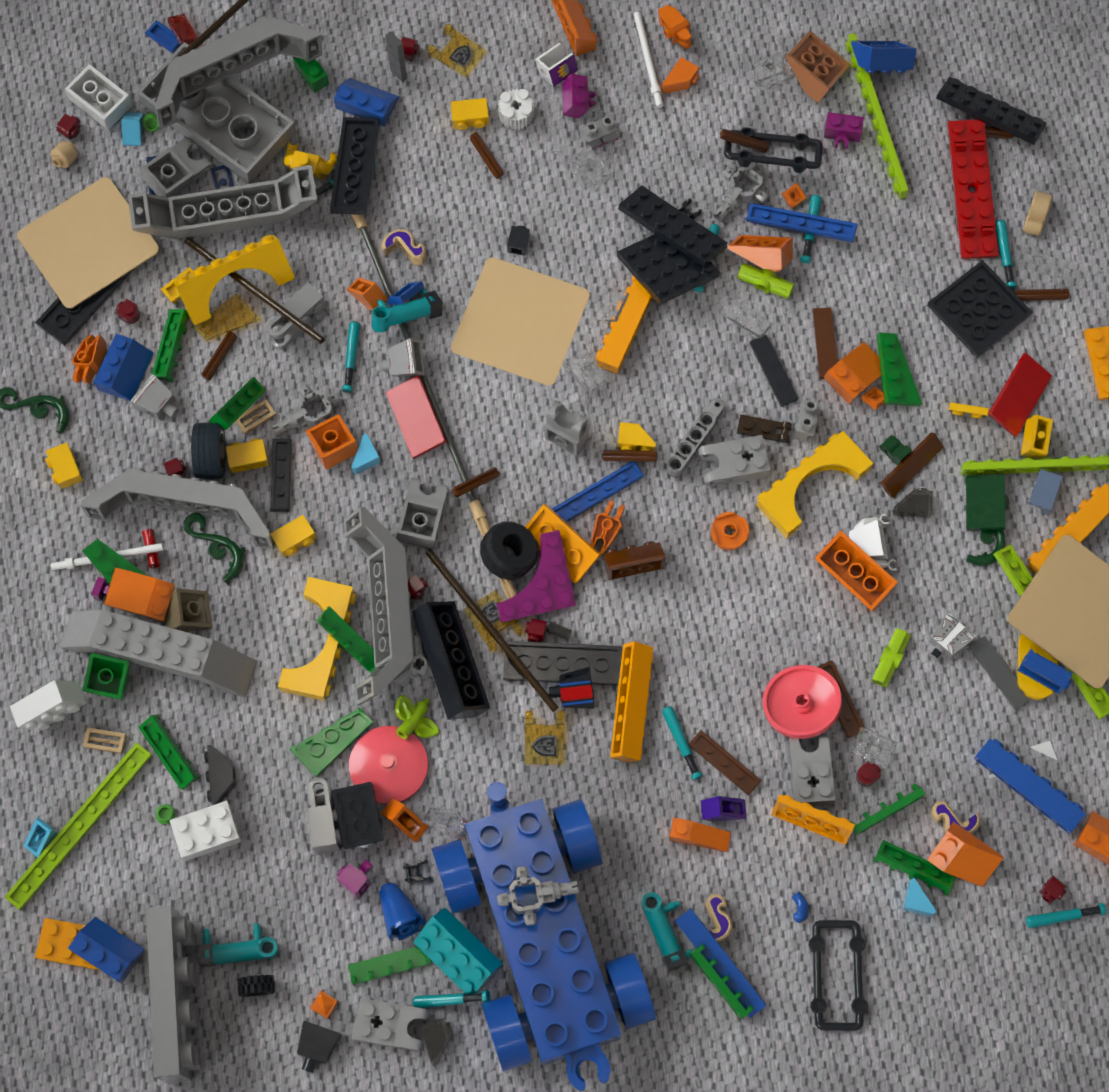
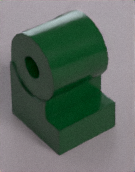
M890 435L879 446L881 451L897 466L912 451L910 447L904 446L893 435Z

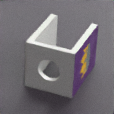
M561 43L556 44L535 59L540 75L553 87L564 81L571 73L574 74L578 71L574 54L571 53L565 56Z

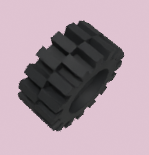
M253 975L237 979L238 996L254 997L275 993L273 975Z

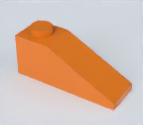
M673 817L669 841L728 852L731 832Z

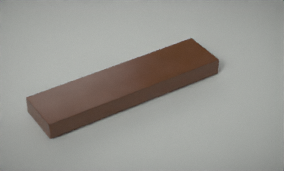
M813 308L819 379H824L827 371L837 363L832 309Z
M931 432L880 482L890 497L893 498L944 447L935 433Z
M833 660L817 666L828 672L840 688L842 707L838 719L847 738L866 731Z
M702 730L688 744L689 747L748 796L761 782L756 775Z

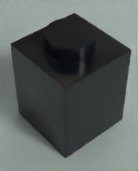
M520 225L511 227L507 243L508 253L526 255L530 239V229Z

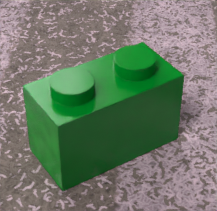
M292 57L296 70L314 93L329 85L327 73L316 59L306 62L305 59Z

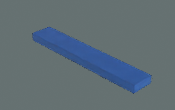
M750 203L746 217L747 222L852 243H854L858 223Z
M630 462L555 506L552 510L567 523L644 477V474L636 462Z
M692 908L675 919L677 925L695 948L701 944L706 946L701 951V954L708 962L713 958L717 960L712 968L719 977L722 978L728 974L730 978L725 984L733 994L738 991L743 993L738 998L741 1005L745 1009L750 1005L754 1007L748 1014L750 1018L767 1006Z

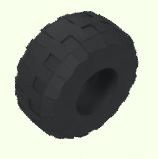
M504 521L494 525L484 535L480 544V556L483 564L492 574L501 579L514 580L523 577L534 567L539 555L538 543L533 534L523 525L512 521ZM503 545L510 547L516 556L508 554Z

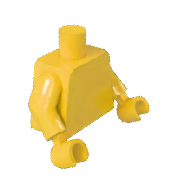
M289 141L284 164L290 167V171L295 167L312 165L314 178L324 180L325 175H328L336 166L338 154L330 152V159L325 161L318 155L297 151L299 144L292 145Z

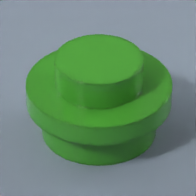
M149 113L144 116L142 124L147 131L153 132L159 129L156 114Z
M164 804L158 807L155 816L159 823L170 824V820L175 819L176 812L172 806Z

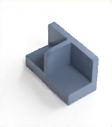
M1041 469L1032 490L1029 504L1042 508L1041 514L1048 516L1052 511L1063 476Z

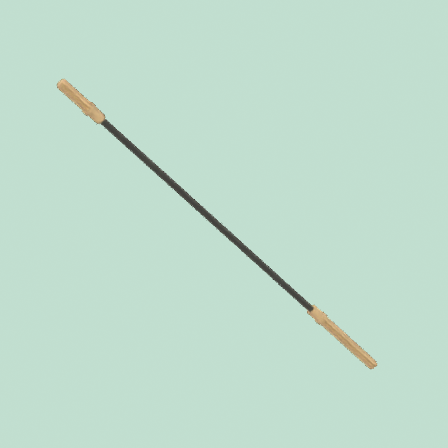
M351 215L358 231H361L384 290L389 298L393 295V292L368 233L366 219L364 215ZM399 324L404 339L411 338L406 324ZM425 373V376H420L446 438V443L461 480L465 482L469 479ZM472 490L467 493L470 500L469 506L483 538L489 531L490 525L480 500L476 499ZM499 578L507 599L515 596L517 592L512 580Z

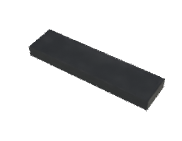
M767 335L750 341L749 344L780 407L797 401L798 397Z
M273 439L270 512H290L292 439Z

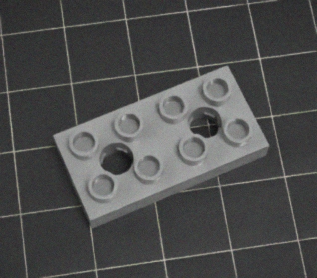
M185 42L137 92L140 103L154 114H156L155 103L169 62L189 46ZM232 76L200 90L192 98H183L176 115L177 122L171 125L249 184L297 133L294 121ZM252 127L255 129L254 134L249 138L239 139L234 136V133L239 128Z
M171 905L146 908L154 1077L166 1083L192 1081V1071L201 1070L202 1064L200 1046L194 1045L193 1041H190L189 1030L199 1028L197 1003L192 1004L191 999H188L187 988L197 986L195 962H190L189 958L185 955V947L194 946L195 944L194 925L192 921H187L186 915H180Z

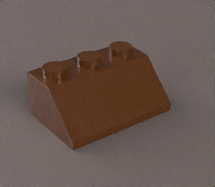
M650 541L644 543L643 546L636 547L631 545L627 546L624 550L617 551V549H612L603 554L608 581L661 570L665 567L666 557L660 542Z

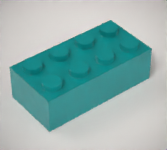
M446 908L432 916L413 941L465 994L479 993L503 965Z

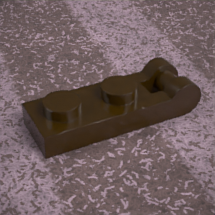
M740 414L737 434L752 437L762 435L763 439L789 443L790 436L788 434L791 431L792 424L790 422H779ZM776 429H781V434H776Z

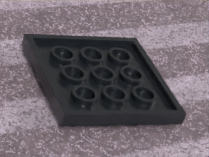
M655 234L617 251L618 259L659 305L710 282L720 275V271L712 262L703 267Z
M983 260L927 304L976 358L980 357L1033 313Z

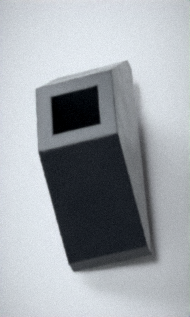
M207 745V751L204 752L205 763H208L209 771H206L207 783L210 782V790H207L208 802L215 805L221 803L235 787V766L232 761L212 745Z

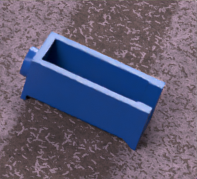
M1032 649L1025 655L1017 670L1058 694L1063 689L1067 690L1072 683L1070 679L1072 671L1068 673V670L1038 653L1035 654Z

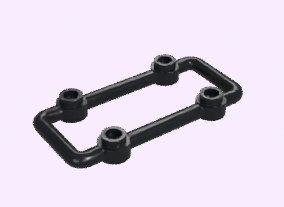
M748 127L741 129V131L730 130L759 140L792 143L798 150H804L808 145L816 146L815 162L807 161L806 158L797 156L794 159L757 156L747 150L731 153L732 143L725 141L724 156L729 160L738 161L742 167H748L753 162L790 166L796 173H803L806 168L818 169L822 164L823 143L818 139L809 138L803 133L795 136L759 133Z
M853 920L816 921L812 928V938L808 943L809 949L813 952L814 999L810 1003V1009L815 1014V1025L823 1031H857L864 1024V1013L868 1008V1003L863 998L862 951L865 949L866 942L861 937L860 925ZM821 928L853 929V938L849 941V948L854 956L855 999L851 1003V1010L855 1013V1023L823 1022V1012L827 1009V1003L822 998L821 951L825 947V941L820 935Z

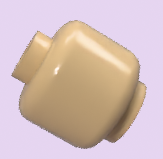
M61 141L52 149L50 156L52 163L56 167L68 168L78 158V153L73 143Z

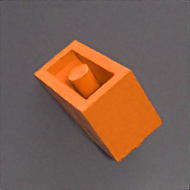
M680 57L662 83V93L689 89L692 84L695 85L700 78L699 67Z
M360 277L346 289L369 310L378 307L377 301L379 299L383 300V302H386L388 299L375 282Z
M393 798L380 813L415 843L428 828L410 809Z

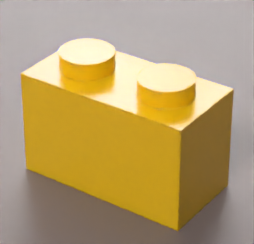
M486 98L451 101L453 129L465 130L468 127L483 128L489 125Z
M1034 415L1026 420L1020 456L1035 460L1047 456L1053 419Z
M255 438L246 443L235 442L226 447L231 473L269 466L263 439Z
M67 442L46 450L48 457L45 460L49 469L52 468L54 474L51 476L55 485L59 484L64 489L83 481Z
M304 515L299 516L270 534L283 557L295 555L298 552L297 549L302 546L308 547L312 545L314 539H316L315 532Z

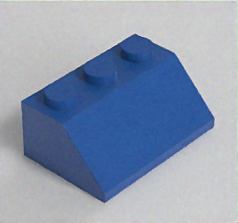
M898 41L851 42L858 66L865 68L866 72L876 73V70H880L881 72L891 73V70H895L896 72L905 73L906 70H913L917 48Z
M349 78L340 85L334 97L336 109L360 118H379L380 125L385 127L399 96Z
M116 333L94 380L97 390L131 401L137 392L154 352L134 339Z
M94 917L78 932L68 947L69 950L121 984H123L145 951L144 948L97 917Z

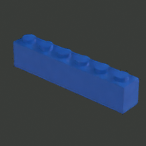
M990 738L974 759L1070 834L1086 815L1083 812L1084 808L1077 802H1070L1067 799V794L1062 790H1055L1051 787L1052 783L1043 776L1040 778L1036 775V770L1028 764H1022L1019 761L1020 758L1012 751L1008 753L1003 749L1004 745L1000 741Z

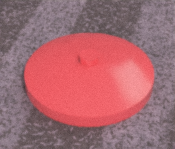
M797 665L782 670L770 680L763 694V709L767 721L777 732L790 738L806 739L824 733L836 722L842 707L841 692L835 679L825 670L810 665Z
M382 726L364 734L353 747L349 759V771L354 785L372 781L376 801L380 804H388L392 798L399 802L409 799L421 788L428 772V758L421 741L413 733L407 739L400 738L396 734L398 729L396 726Z

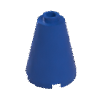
M389 882L381 886L379 897L389 939L394 941L393 938L397 937L398 940H403L419 932L418 927L421 924L424 927L426 923L420 911L397 884Z

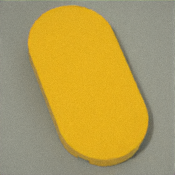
M1020 634L1018 639L1017 670L1030 649L1035 654L1038 653L1058 665V660L1024 634ZM1017 671L1018 686L1027 697L1034 700H1043L1054 692Z

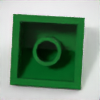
M90 653L82 691L120 700L125 699L129 683L130 661Z

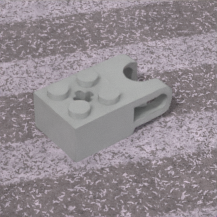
M189 137L184 138L173 147H169L142 167L140 177L156 195L173 197L211 168L212 162L207 157L200 160L189 158L187 154L191 151L194 143Z
M309 283L305 284L282 305L311 328L316 320L320 321L325 317L327 311L324 297ZM281 314L276 315L267 325L268 333L271 336V343L273 347L279 350L286 348L304 332ZM274 326H278L275 331L272 330ZM285 337L283 343L276 342V339Z
M555 400L546 414V424L544 425L545 439L577 457L589 438V419L581 414L580 416L572 414L563 404Z
M762 435L708 444L698 449L700 459L712 460L718 465L716 470L708 472L704 477V483L708 487L769 477L770 467Z
M411 478L396 539L399 542L434 550L448 485L440 484L436 493L425 495L419 489L420 480Z
M828 735L819 736L817 750L811 753L805 752L801 748L799 739L789 737L788 754L794 800L800 803H809L812 806L834 804L835 791ZM810 780L816 782L815 788L808 785Z
M315 778L309 782L308 789L311 808H307L312 848L316 854L339 851V845H343L341 833L337 829L339 823L336 809L334 810L332 793L325 779ZM319 790H324L322 793L317 794Z
M360 998L353 1040L355 1042L422 1052L424 1051V1043L421 1040L410 1037L408 1029L414 1021L428 1020L430 1011L423 1008ZM376 1018H379L380 1021L383 1022L382 1026L379 1025L378 1028H375V1025L373 1024V1021H376Z

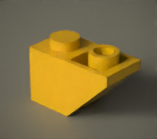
M620 422L617 449L655 451L656 443L639 424Z

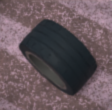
M201 422L193 425L191 455L195 478L209 480L222 479L225 476V432L218 423Z

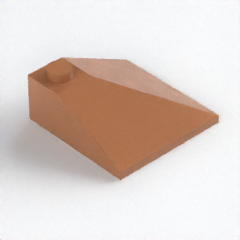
M810 30L786 55V59L804 92L817 103L821 101L851 65Z

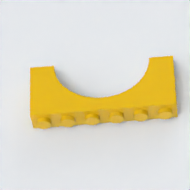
M275 235L264 236L260 242L249 243L244 249L228 253L227 257L223 259L217 258L211 261L210 265L197 267L193 273L180 275L177 277V280L173 281L194 325L212 318L209 310L211 293L217 283L231 272L245 268L259 269L271 275L278 286L295 279L280 241Z
M844 431L839 434H833L828 439L829 442L823 446L821 444L814 451L815 454L811 457L806 456L800 462L801 465L796 469L794 467L791 468L783 480L778 479L772 484V488L768 492L765 490L757 497L756 506L786 539L798 530L802 524V520L795 509L794 497L803 481L811 475L825 470L843 471L859 480L872 469L873 462Z
M308 577L303 594L305 600L313 602L322 611L330 606L346 623H350L352 612L349 610L351 604H355L357 594L354 593V588L348 585ZM328 634L322 651L313 661L299 668L282 669L278 684L279 690L325 701L326 696L331 694L332 685H329L331 677L335 678L337 667L335 662L336 659H340L342 648H339L340 644Z

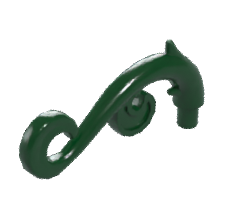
M10 387L0 389L1 409L11 410L30 405L31 414L35 418L42 419L47 416L49 411L46 405H43L42 408H39L41 404H50L59 413L55 414L58 417L57 423L59 424L56 432L63 434L66 426L69 425L70 413L63 395H61L60 399L50 395H38L9 405L5 404L3 399L9 395L13 397V401H17L16 392Z
M1005 494V510H1006V509L1008 508V506H1009V498H1008L1007 495ZM982 530L980 540L984 544L989 545L995 541L991 535H995L997 539L996 547L990 554L984 552L982 555L977 554V556L967 555L966 562L974 563L975 566H988L995 563L997 559L993 554L1005 548L1004 530Z
M199 513L189 514L183 522L184 531L192 537L213 541L208 549L213 559H223L226 555V549L219 550V547L226 546L233 555V563L229 562L230 568L222 580L228 584L233 578L236 579L243 568L245 547L240 549L234 541L221 535L192 531L190 526L193 522H198L200 524L199 530L203 531L206 527V521Z

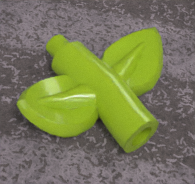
M399 696L395 705V713L400 720L404 721L396 730V734L400 738L407 739L413 731L422 738H430L440 733L438 726L431 719L424 717L428 711L427 706L430 703L427 698H423L421 702L418 701L414 705L407 696Z

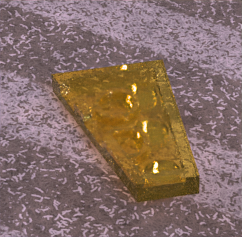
M236 293L210 314L212 318L195 325L194 329L207 342L227 334L228 331L243 328L251 323L261 321V319Z

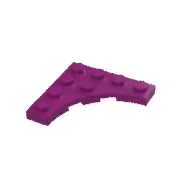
M559 530L539 534L541 552L538 568L528 585L521 592L510 599L496 603L500 622L576 605Z

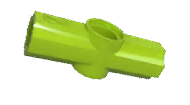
M745 263L742 264L737 275V279L754 285L757 290H764L765 293L771 292L786 299L790 297L794 288V283L777 277L776 273L769 269L760 270Z
M895 629L871 681L875 684L887 688L895 669L897 670L904 655L902 653L911 635L907 631Z

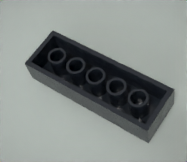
M455 601L426 602L412 611L447 719L474 718L489 710L490 705Z

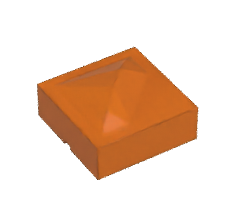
M798 183L793 184L781 193L791 208H794L807 198Z
M873 386L862 395L861 400L875 411L885 403L883 392L876 386Z
M320 991L310 1009L328 1019L338 1001Z

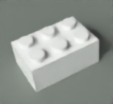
M90 64L65 88L68 99L107 130L133 106L126 92Z
M54 680L11 705L10 708L17 728H26L27 730L39 729V731L48 729L53 722L63 720L65 715L79 711L80 707L86 704L79 682Z
M228 801L170 820L178 850L184 862L242 842Z

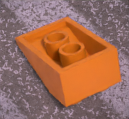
M739 235L728 245L729 250L763 269H770L772 272L781 271L793 260L792 237Z
M863 342L829 369L824 379L850 404L881 377L879 357Z
M115 568L104 605L162 622L164 621L175 584Z
M953 822L927 860L943 872L983 887L1004 856Z

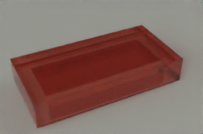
M185 14L168 17L167 22L180 46L184 42L190 45L198 38Z

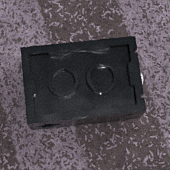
M372 781L332 790L344 850L352 847L367 848L372 843L385 840Z

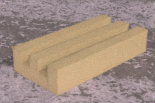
M265 399L245 411L235 422L245 435L275 417L276 413ZM264 406L267 407L265 410L261 411L258 414H255L250 419L241 423V420H243L244 418L248 417L249 415L253 414L254 412L258 411ZM270 412L266 416L262 417L261 419L244 428L246 425L250 424L251 422Z
M87 727L83 747L122 754L126 734ZM90 734L118 737L120 741L91 737ZM95 741L119 746L118 748L90 744L88 742Z

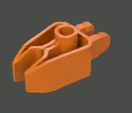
M665 5L658 9L660 26L665 28L664 34L668 40L673 38L672 43L678 42L683 49L691 48L689 21L675 7Z
M92 334L82 341L72 359V363L76 366L73 374V381L75 383H80L82 379L84 383H90L94 375L98 374L107 354V344L101 335H98L96 338Z
M612 500L609 501L605 512L597 515L591 537V546L594 548L600 539L604 540L600 552L602 555L611 547L623 528L620 519L625 506L621 504L616 517H611L609 515L614 507V501Z

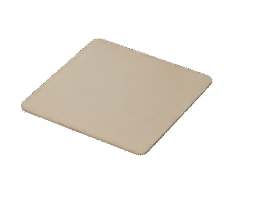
M103 177L17 233V238L63 305L69 309L82 303L159 252V246L150 234L133 231L129 204L108 177Z
M491 257L485 262L452 341L451 350L455 354L544 385H552L557 379L589 299V291L577 285Z
M1064 535L1060 538L1008 614V622L1096 689L1101 688L1109 677V565L1073 537Z

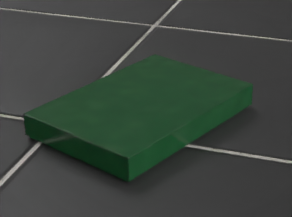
M1004 474L966 476L967 531L1006 530Z

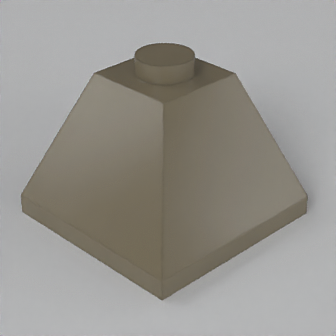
M175 588L165 615L166 627L183 632L212 628L208 592Z

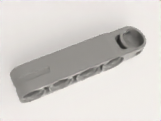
M716 398L710 402L667 461V472L670 476L678 477L684 472L698 452V449L711 434L715 423L722 415L723 400ZM709 420L711 424L705 425L702 421ZM692 435H699L701 438L695 440L692 438ZM683 449H687V450H689L691 453H690V454H683L681 451H682ZM678 464L680 468L673 469L671 465Z

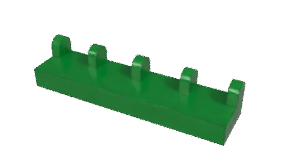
M185 309L169 310L152 372L159 380L172 383L174 381L171 375L173 368L178 366V363L175 361L178 350L183 348L180 345L182 334L187 333L185 323L189 315Z
M253 376L209 419V422L212 424L218 423L226 431L266 389Z
M328 606L315 621L371 674L375 669L374 649Z
M151 715L138 728L179 788L183 790L192 782L200 779L201 776L194 772L190 766V760L185 759L179 750L181 748L179 744H175L168 734L170 733L168 728L165 729L159 721V715Z
M913 784L911 785L912 793L905 797L900 792L897 793L898 801L889 806H886L884 802L880 803L879 805L882 810L874 815L869 816L867 812H864L865 820L856 824L852 832L857 836L920 800L925 795L923 789Z
M885 840L882 841L873 861L875 863L881 861L890 865V870L892 871L895 868L909 874V879L913 877L928 883L927 887L929 888L935 886L943 890V895L948 896L956 876L943 872L928 860Z
M704 944L694 948L688 953L735 1014L743 1019L754 1007L750 1005L745 1009L741 1005L738 998L743 993L738 991L733 994L725 984L730 978L728 974L720 978L712 968L717 960L713 958L708 962L701 954V951L706 947Z
M416 946L350 964L348 968L351 982L354 986L432 963L431 959Z

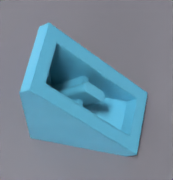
M125 113L121 119L123 145L141 146L142 120L145 113Z
M363 434L351 467L354 474H358L380 463V458L367 434Z
M38 817L35 819L23 846L38 858L58 833Z
M912 878L908 882L903 910L931 917L937 911L916 879Z

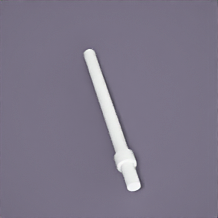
M635 12L633 15L651 83V94L654 96L656 107L661 108L664 106L661 97V86L658 85L641 13Z
M159 543L115 552L125 558L163 551L164 545ZM71 557L66 558L65 561L51 563V569L67 568V570L75 569L76 566L92 564V562L87 557L76 559Z

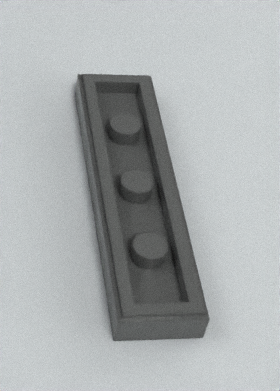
M389 32L385 36L390 70L401 82H404L407 79L403 43L392 32Z
M985 636L968 647L1015 711L1031 700L1020 690L1017 678Z

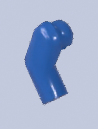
M798 892L792 896L798 906L797 912L793 914V918L796 922L801 923L802 920L805 921L808 917L809 905L801 892Z

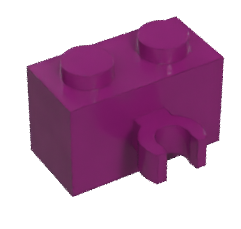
M571 73L562 82L563 116L580 118L589 107H593L596 104V101L590 99L594 98L596 93L588 92L587 76Z
M828 112L824 138L836 139L834 143L835 148L838 147L840 142L844 143V149L848 148L849 141L860 143L864 117Z
M367 860L362 863L359 869H356L350 863L347 867L344 865L337 873L339 876L337 881L340 886L359 900L371 885L369 878L365 875L373 866Z

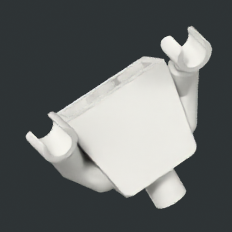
M882 514L879 519L877 517L863 518L849 532V538L883 569H886L888 572H894L897 569L891 568L890 563L896 564L897 561L891 559L886 562L888 555L883 528H886L890 522H883L882 519H886L887 515Z

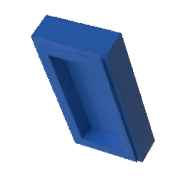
M157 20L145 32L149 38L172 54L184 42L182 37Z
M421 281L406 284L387 299L389 305L404 304L425 288L424 284Z

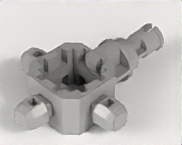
M757 164L752 169L740 167L737 172L730 167L724 170V177L728 181L730 180L729 192L724 196L723 204L713 214L716 219L720 217L718 221L722 222L730 211L738 209L742 203H751L754 198L760 203L766 202L768 194L762 190L763 180L761 176L764 172V167ZM743 177H748L756 185L752 191H745L743 193L741 188H736L737 182Z
M307 385L301 387L300 393L302 398L299 400L298 409L289 412L290 414L286 416V419L271 425L276 436L290 428L299 429L306 424L314 427L333 416L332 406H336L341 402L338 393L328 395L329 397L327 398L323 391L315 390L313 392ZM316 400H321L327 409L325 410L326 413L317 415V418H314V416L310 417L305 409L306 405H310Z
M526 866L517 868V879L519 880H514L509 886L510 894H499L497 900L499 906H509L508 904L512 903L513 911L519 915L525 914V923L527 926L536 924V913L534 912L540 911L544 903L555 902V899H561V896L579 894L577 880L558 884V882L552 883V881L540 883L535 877L528 878V869ZM529 885L535 886L538 903L524 907L518 906L515 889Z

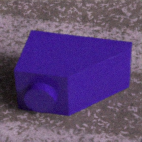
M716 796L701 800L702 820L727 821L747 819L745 799Z

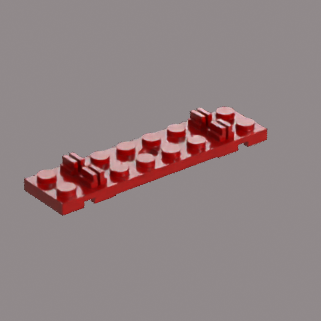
M980 119L948 121L947 130L961 259L998 257L985 122ZM969 188H975V192H970Z

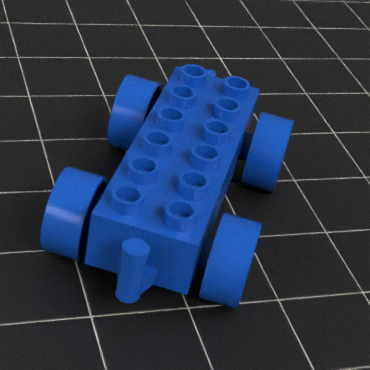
M494 782L487 789V796L491 805L490 816L465 824L474 857L467 859L460 839L431 849L452 914L481 905L475 884L483 882L525 1011L517 1014L511 994L481 1004L502 1071L531 1063L532 1058L526 1041L534 1039L542 1066L565 1058L567 1078L575 1089L582 1092L586 1088V1083L579 1074V1066L584 1061L590 1060L597 1065V1076L602 1084L607 1083L611 1072L610 1063L600 1046L621 1039L622 1034L614 1011H619L624 1027L627 1030L656 1020L654 1007L642 970L634 953L604 962L609 984L605 985L575 894L561 896V899H555V902L544 903L540 911L534 912L536 913V924L531 926L526 925L524 920L525 914L519 915L513 911L512 903L508 904L509 906L498 905L497 896L503 893L510 894L509 886L514 880H519L517 879L518 867L526 866L529 872L528 878L535 877L540 883L552 881V883L558 882V884L570 882L562 855L566 854L573 874L602 865L603 862L597 839L582 799L552 808L557 829L553 830L543 799L513 807L507 800V788L500 782ZM529 885L515 889L518 906L524 907L538 903L535 886Z

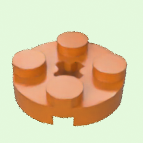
M724 512L715 518L711 526V538L720 549L729 551L739 549L747 541L749 525L742 516L740 517L734 512ZM727 527H730L731 530H735V532H733V535L725 533V531H727Z

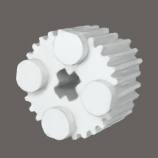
M512 89V91L508 90V92H503L500 95L498 115L501 123H504V126L507 125V128L515 129V131L517 129L520 130V128L524 129L525 126L527 127V124L530 125V121L532 122V118H534V101L529 92L525 89Z

